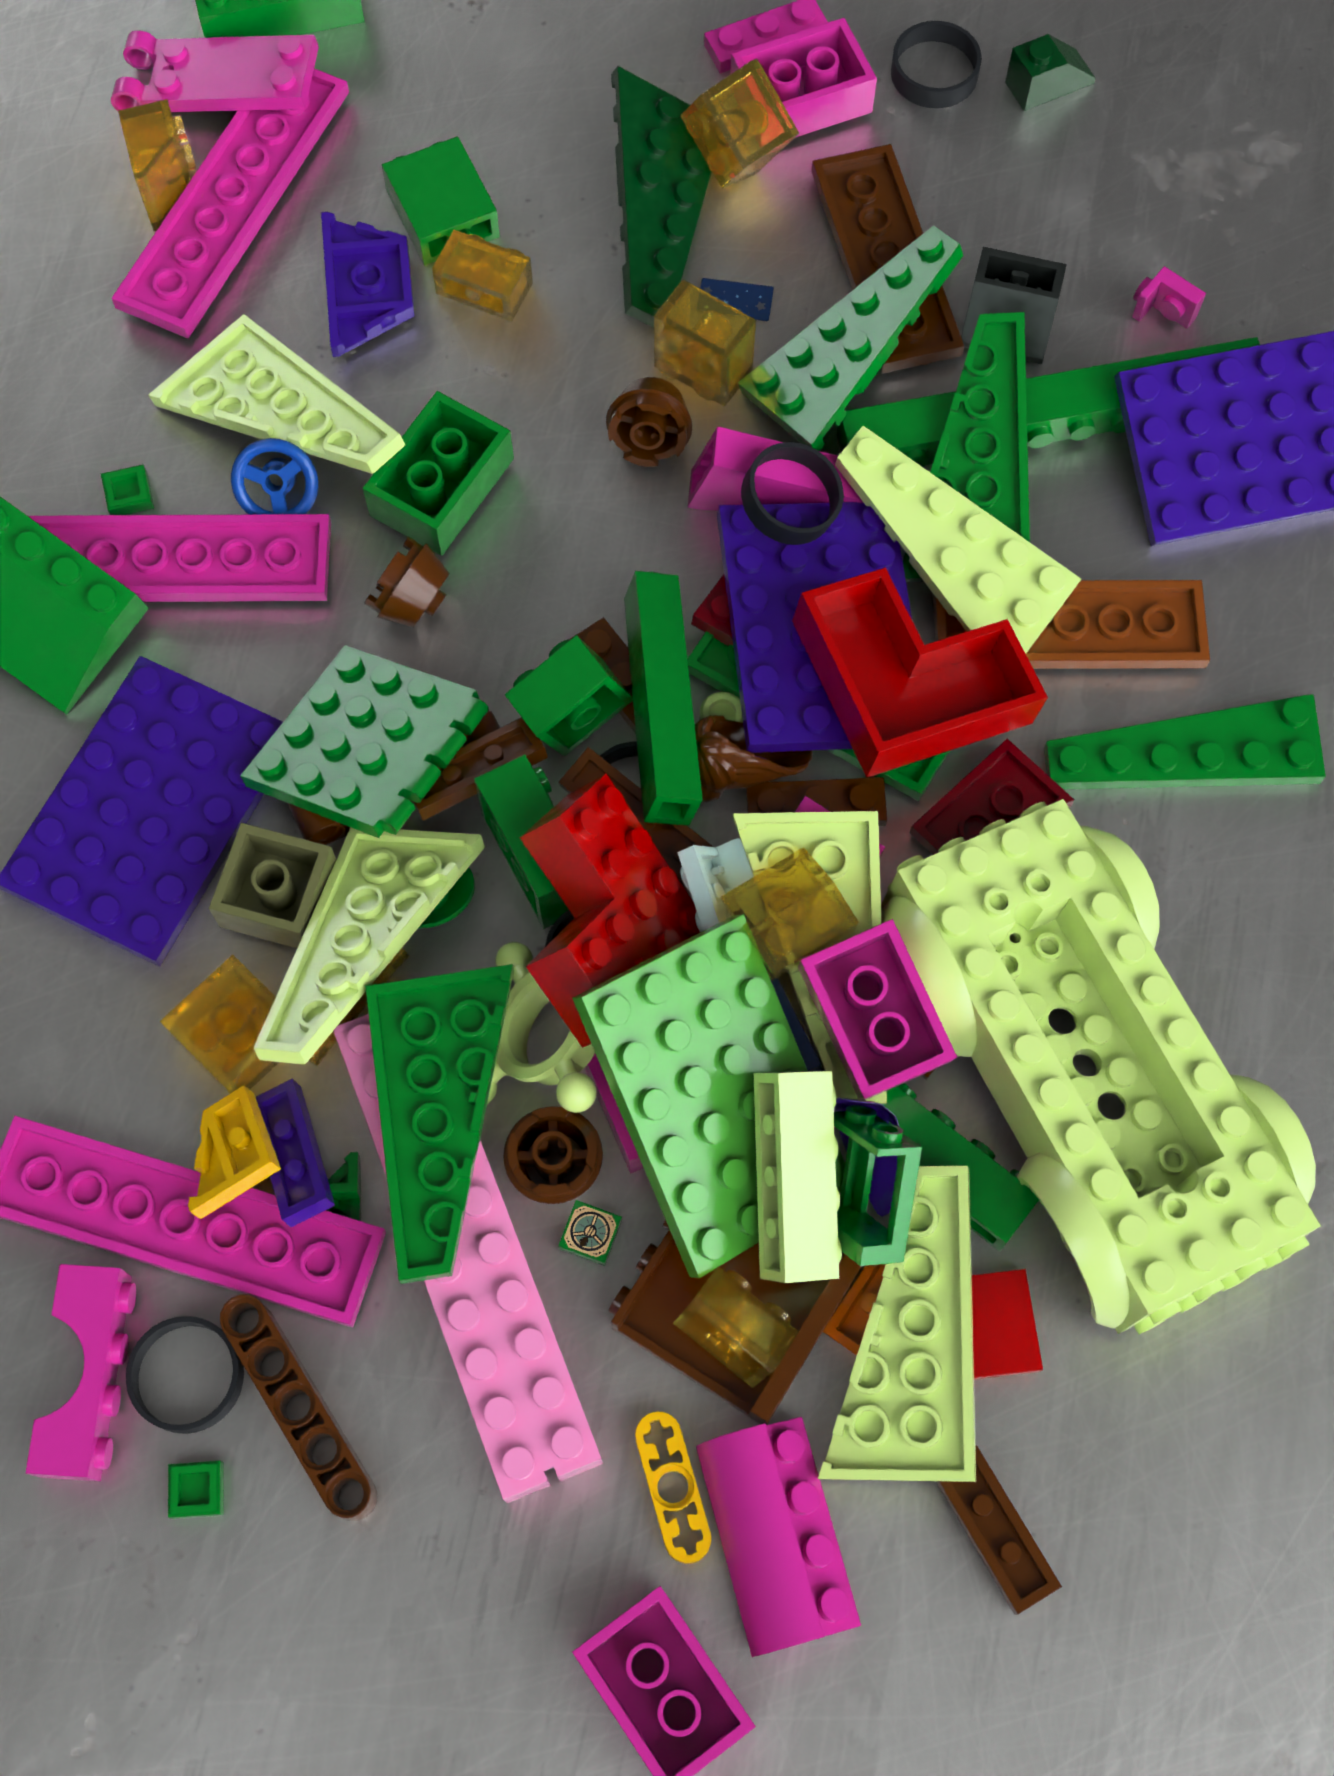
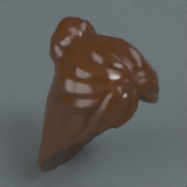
M709 715L695 724L702 802L708 803L718 800L724 790L753 787L781 777L801 773L808 767L813 757V750L751 753L746 750L743 723L725 719L723 715Z

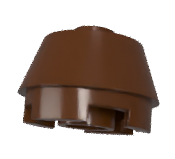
M645 377L630 383L610 405L606 415L609 440H613L616 446L624 452L623 458L639 466L656 467L659 464V460L670 458L674 454L677 457L680 456L692 435V420L681 392L672 383L661 378Z
M408 536L403 547L409 550L406 556L399 551L395 554L377 581L376 589L381 592L380 596L377 599L370 594L364 604L379 613L377 618L414 628L424 612L432 617L447 595L439 589L450 573L427 543L423 546Z
M557 1106L543 1107L526 1114L511 1129L504 1146V1166L511 1183L527 1198L545 1204L565 1203L585 1193L596 1180L603 1160L602 1143L594 1126L580 1113L569 1112L563 1107Z

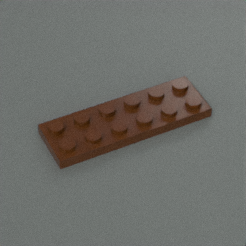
M891 144L812 161L811 172L853 290L921 236L923 230ZM943 286L940 287L937 293L926 297L919 307L921 314L912 326L906 325L898 335L899 344L881 367V374L963 355L964 344Z

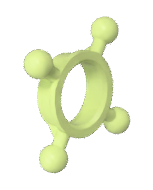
M509 942L498 950L495 963L496 966L513 964L514 973L512 980L515 985L509 993L487 1104L496 1095L497 1082L504 1076H511L522 1082L537 1081L544 1085H557L556 1097L559 1104L569 1112H583L592 1106L597 1093L593 1080L588 1075L580 1073L595 1054L593 1046L590 1044L582 1048L570 1031L561 1047L551 1057L540 1063L529 1064L527 1058L529 1033L536 1017L549 1002V999L526 968L533 960L530 949L522 943Z

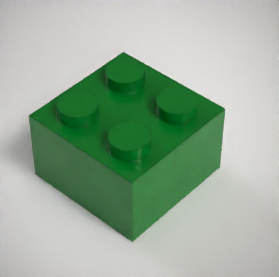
M577 635L571 640H564L553 647L547 660L535 670L530 669L522 673L514 681L513 688L505 694L506 698L535 736L564 757L633 701L631 694L606 662Z

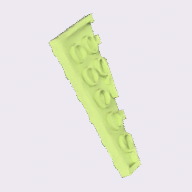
M350 827L254 1045V1050L259 1060L306 1064L366 992L365 986L372 985L483 851L485 845L481 834L400 829L396 835L384 831L377 838Z
M919 1166L904 1262L885 1265L880 1289L869 1315L849 1378L850 1383L840 1415L838 1414L832 1432L833 1437L826 1459L822 1463L818 1479L976 1482L969 1167Z

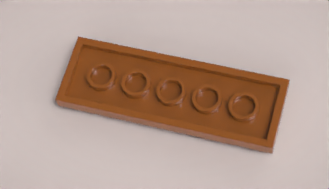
M1081 580L1026 655L1033 669L1206 668L1210 662L1202 580ZM933 594L935 640L938 641L967 632L955 616L948 614Z

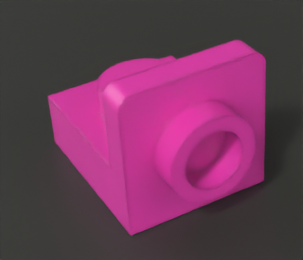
M1164 266L1153 279L1146 277L1137 288L1133 296L1137 303L1132 318L1139 322L1154 307L1168 320L1175 321L1188 329L1197 318L1206 293Z

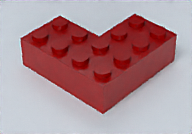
M886 567L801 593L792 619L793 625L866 778L1033 724L1048 699L1008 619L924 645Z
M607 773L568 794L520 837L527 850L574 916V919L526 968L582 1048L590 1045L591 1042L574 1004L573 997L700 933L695 920L697 910L693 900Z

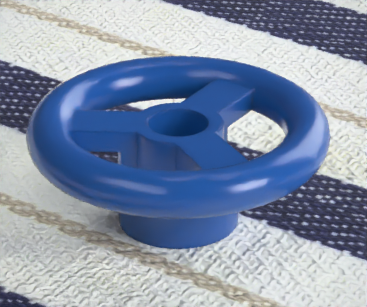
M267 438L249 444L238 454L231 470L233 494L238 504L248 515L307 514L313 507L318 495V475L313 462L298 446L282 439ZM265 452H279L292 458L290 461L284 458H273L262 469L250 464L254 457ZM302 470L305 477L304 495L295 507L288 510L285 496L295 485L297 473ZM271 474L280 476L283 485L277 486L273 484L269 476ZM244 478L261 484L263 490L270 495L273 511L265 510L254 503L246 491Z

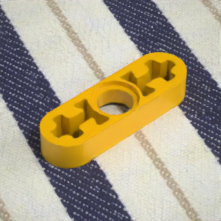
M652 1412L644 1416L637 1425L635 1433L637 1448L665 1548L675 1561L682 1564H693L700 1561L710 1548V1529L680 1425L668 1413ZM660 1422L663 1430L671 1429L673 1432V1437L666 1440L669 1458L676 1453H680L682 1463H666L652 1471L649 1461H660L656 1445L654 1443L646 1444L644 1436H648L651 1433V1424ZM669 1472L681 1474L688 1483L687 1495L683 1500L676 1503H669L663 1500L658 1493L660 1478ZM693 1503L697 1514H686L690 1530L693 1532L700 1530L703 1540L695 1544L696 1552L694 1554L687 1555L684 1547L675 1548L672 1539L680 1534L677 1518L666 1523L663 1513L679 1512Z

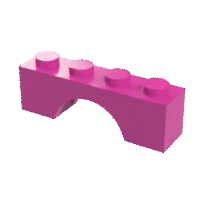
M59 1265L51 1315L65 1322L78 1336L84 1353V1370L80 1384L73 1396L58 1410L34 1420L26 1474L40 1478L101 1482L103 1469L107 1470L111 1464L113 1440L108 1438L110 1418L118 1414L121 1402V1388L119 1385H116L119 1364L123 1365L125 1363L129 1349L128 1334L124 1333L126 1313L131 1314L133 1312L136 1302V1284L131 1283L132 1276L121 1268Z

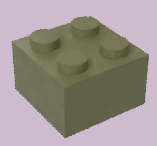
M241 823L209 910L220 928L298 948L335 864L336 857L331 846Z

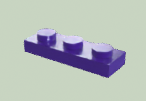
M292 1078L256 1096L281 1167L279 1171L270 1176L281 1219L290 1227L335 1206L302 1088Z

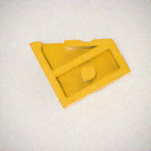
M244 1085L203 1110L200 1126L201 1144L196 1151L194 1169L201 1174L197 1196L189 1197V1211L202 1219L281 1169L255 1094Z

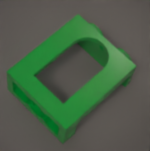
M861 1105L847 1106L846 1111L834 1112V1126L849 1136L840 1194V1206L837 1211L838 1238L841 1243L842 1252L859 1266L904 1262L922 1146L904 1135L902 1128L888 1124L876 1116L874 1109ZM875 1156H897V1171L887 1228L867 1213Z

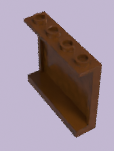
M665 1220L662 1227L667 1229L668 1232L658 1247L652 1243L647 1247L635 1268L641 1272V1275L632 1289L625 1285L621 1288L608 1310L615 1315L611 1320L612 1329L757 1423H765L767 1425L862 1266H859L842 1252L839 1262V1279L793 1283L760 1279L759 1243L703 1277H689Z

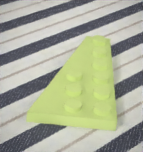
M245 314L239 317L148 394L157 407L259 439H282L293 443L307 454L371 474L375 473L405 446L400 433Z
M865 426L860 428L837 457L835 463L837 469L863 503L873 508L886 525L884 530L893 542H899L909 555V563L948 614L955 616L966 631L1008 619L1026 654L1081 581V578Z
M878 811L733 813V821L823 1071H832V1083L836 1090V1098L858 1099L801 976L798 965L801 959L881 924ZM885 1091L866 1101L886 1104L887 1092Z

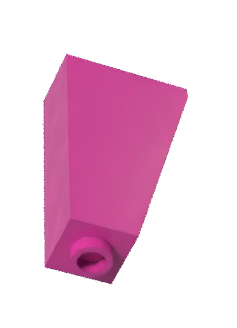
M717 426L691 469L688 508L718 511L719 505H743L741 487L747 471L762 451L772 445L783 442ZM819 451L834 465L841 478L844 491L843 502L863 503L835 466L838 455ZM777 459L765 462L756 469L754 479L755 490L761 504L829 503L826 488L819 477L809 468L798 462Z

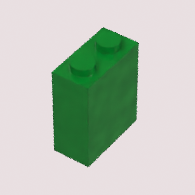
M458 136L434 143L430 147L405 156L396 157L392 161L381 164L386 191L424 266L500 237L497 209Z

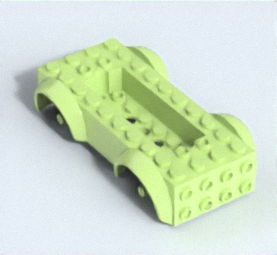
M1062 799L1048 806L1045 802L1036 803L1024 810L1018 819L1008 823L1004 819L997 820L984 827L979 832V835L967 841L963 837L955 838L944 844L937 854L925 859L922 855H916L905 860L897 867V873L892 883L887 887L888 891L881 903V924L893 919L956 1055L972 1058L1028 1159L1023 1164L1017 1178L1021 1185H1026L1036 1195L1059 1230L1062 1242L1066 1243L1065 1247L1071 1252L1083 1277L1091 1300L1090 1313L1097 1324L1112 1329L1115 1328L1118 1334L1134 1326L1138 1335L1163 1323L1166 1321L1165 1319L1178 1312L1183 1313L1206 1301L1208 1297L1221 1290L1224 1292L1250 1278L1249 1276L1262 1269L1265 1271L1291 1257L1292 1254L1310 1245L1305 1236L1321 1225L1308 1205L1315 1188L1316 1169L1308 1136L1299 1118L1287 1102L1273 1089L1250 1077L1229 1074L1154 950L1160 928L1159 904L1153 882L1144 864L1129 845L1114 834L1088 826H1080L1068 805ZM1055 1009H1064L1070 1012L1074 1017V1031L1069 1034H1060L1054 1031L1049 1024L1050 1012ZM1085 1055L1091 1058L1096 1066V1074L1089 1077L1078 1073L1073 1065V1057ZM1112 1093L1118 1096L1125 1107L1121 1118L1113 1120L1101 1114L1098 1109V1099L1101 1095Z

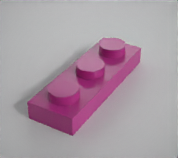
M797 0L704 33V46L721 74L731 70V53L828 23L815 0Z

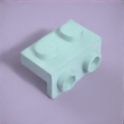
M740 838L733 839L718 847L693 845L677 852L682 865L680 869L681 878L685 887L691 892L697 910L695 920L700 932L734 915L744 914L752 935L772 928Z

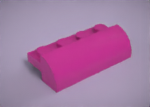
M798 1417L769 1425L765 1423L697 1445V1453L751 1656L767 1654L861 1626L820 1479H818L819 1475L803 1418Z

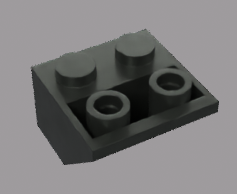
M983 247L961 335L964 348L969 349L980 314L1024 312L1026 361L1042 364L1067 264Z

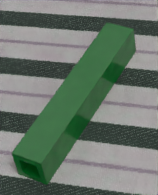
M635 571L624 597L644 822L690 826L703 798L679 576Z

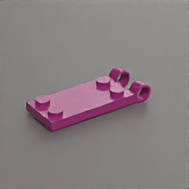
M132 31L128 34L123 51L124 59L132 67L140 70L153 68L149 85H144L132 77L118 78L113 88L111 104L118 112L127 116L160 112L305 109L319 46L315 35L156 39L148 32Z

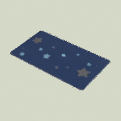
M702 278L696 312L767 322L769 321L774 287Z

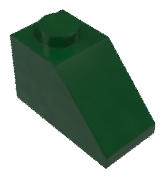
M1046 34L1012 48L1005 83L1022 109L1027 111L1094 84L1095 76L1075 48Z

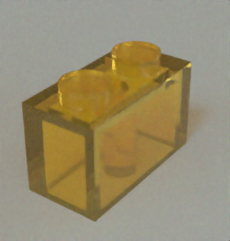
M453 230L432 267L436 294L511 322L533 284L530 257L516 249H506L487 242L478 235H468L457 230Z

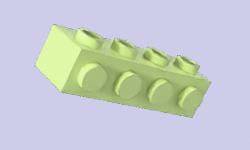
M832 1071L753 1073L760 1279L781 1283L839 1279V1262L842 1257V1247L838 1238L837 1227L840 1194L836 1187L835 1160L838 1155V1142L834 1135L833 1109L836 1105V1090L832 1083Z

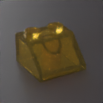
M757 58L751 60L702 93L681 115L688 132L693 137L709 169L722 189L757 174L799 134Z
M168 99L118 110L134 178L153 231H157L190 182L191 175L189 170L197 169L190 143L182 145V142L188 141L181 115L173 117Z
M804 847L720 897L731 917L744 914L746 923L743 925V928L761 957L771 981L798 966L801 959L822 951L851 934L859 923L833 880Z
M717 1267L673 1324L753 1388L776 1369L799 1331L790 1325L792 1320L782 1308L772 1302L764 1304L750 1292L752 1289L751 1285L740 1274L733 1270L725 1272L720 1267Z

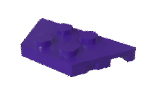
M321 212L330 347L333 357H340L415 316L407 236L392 231H379L374 226L359 221L356 226L336 221L333 213Z

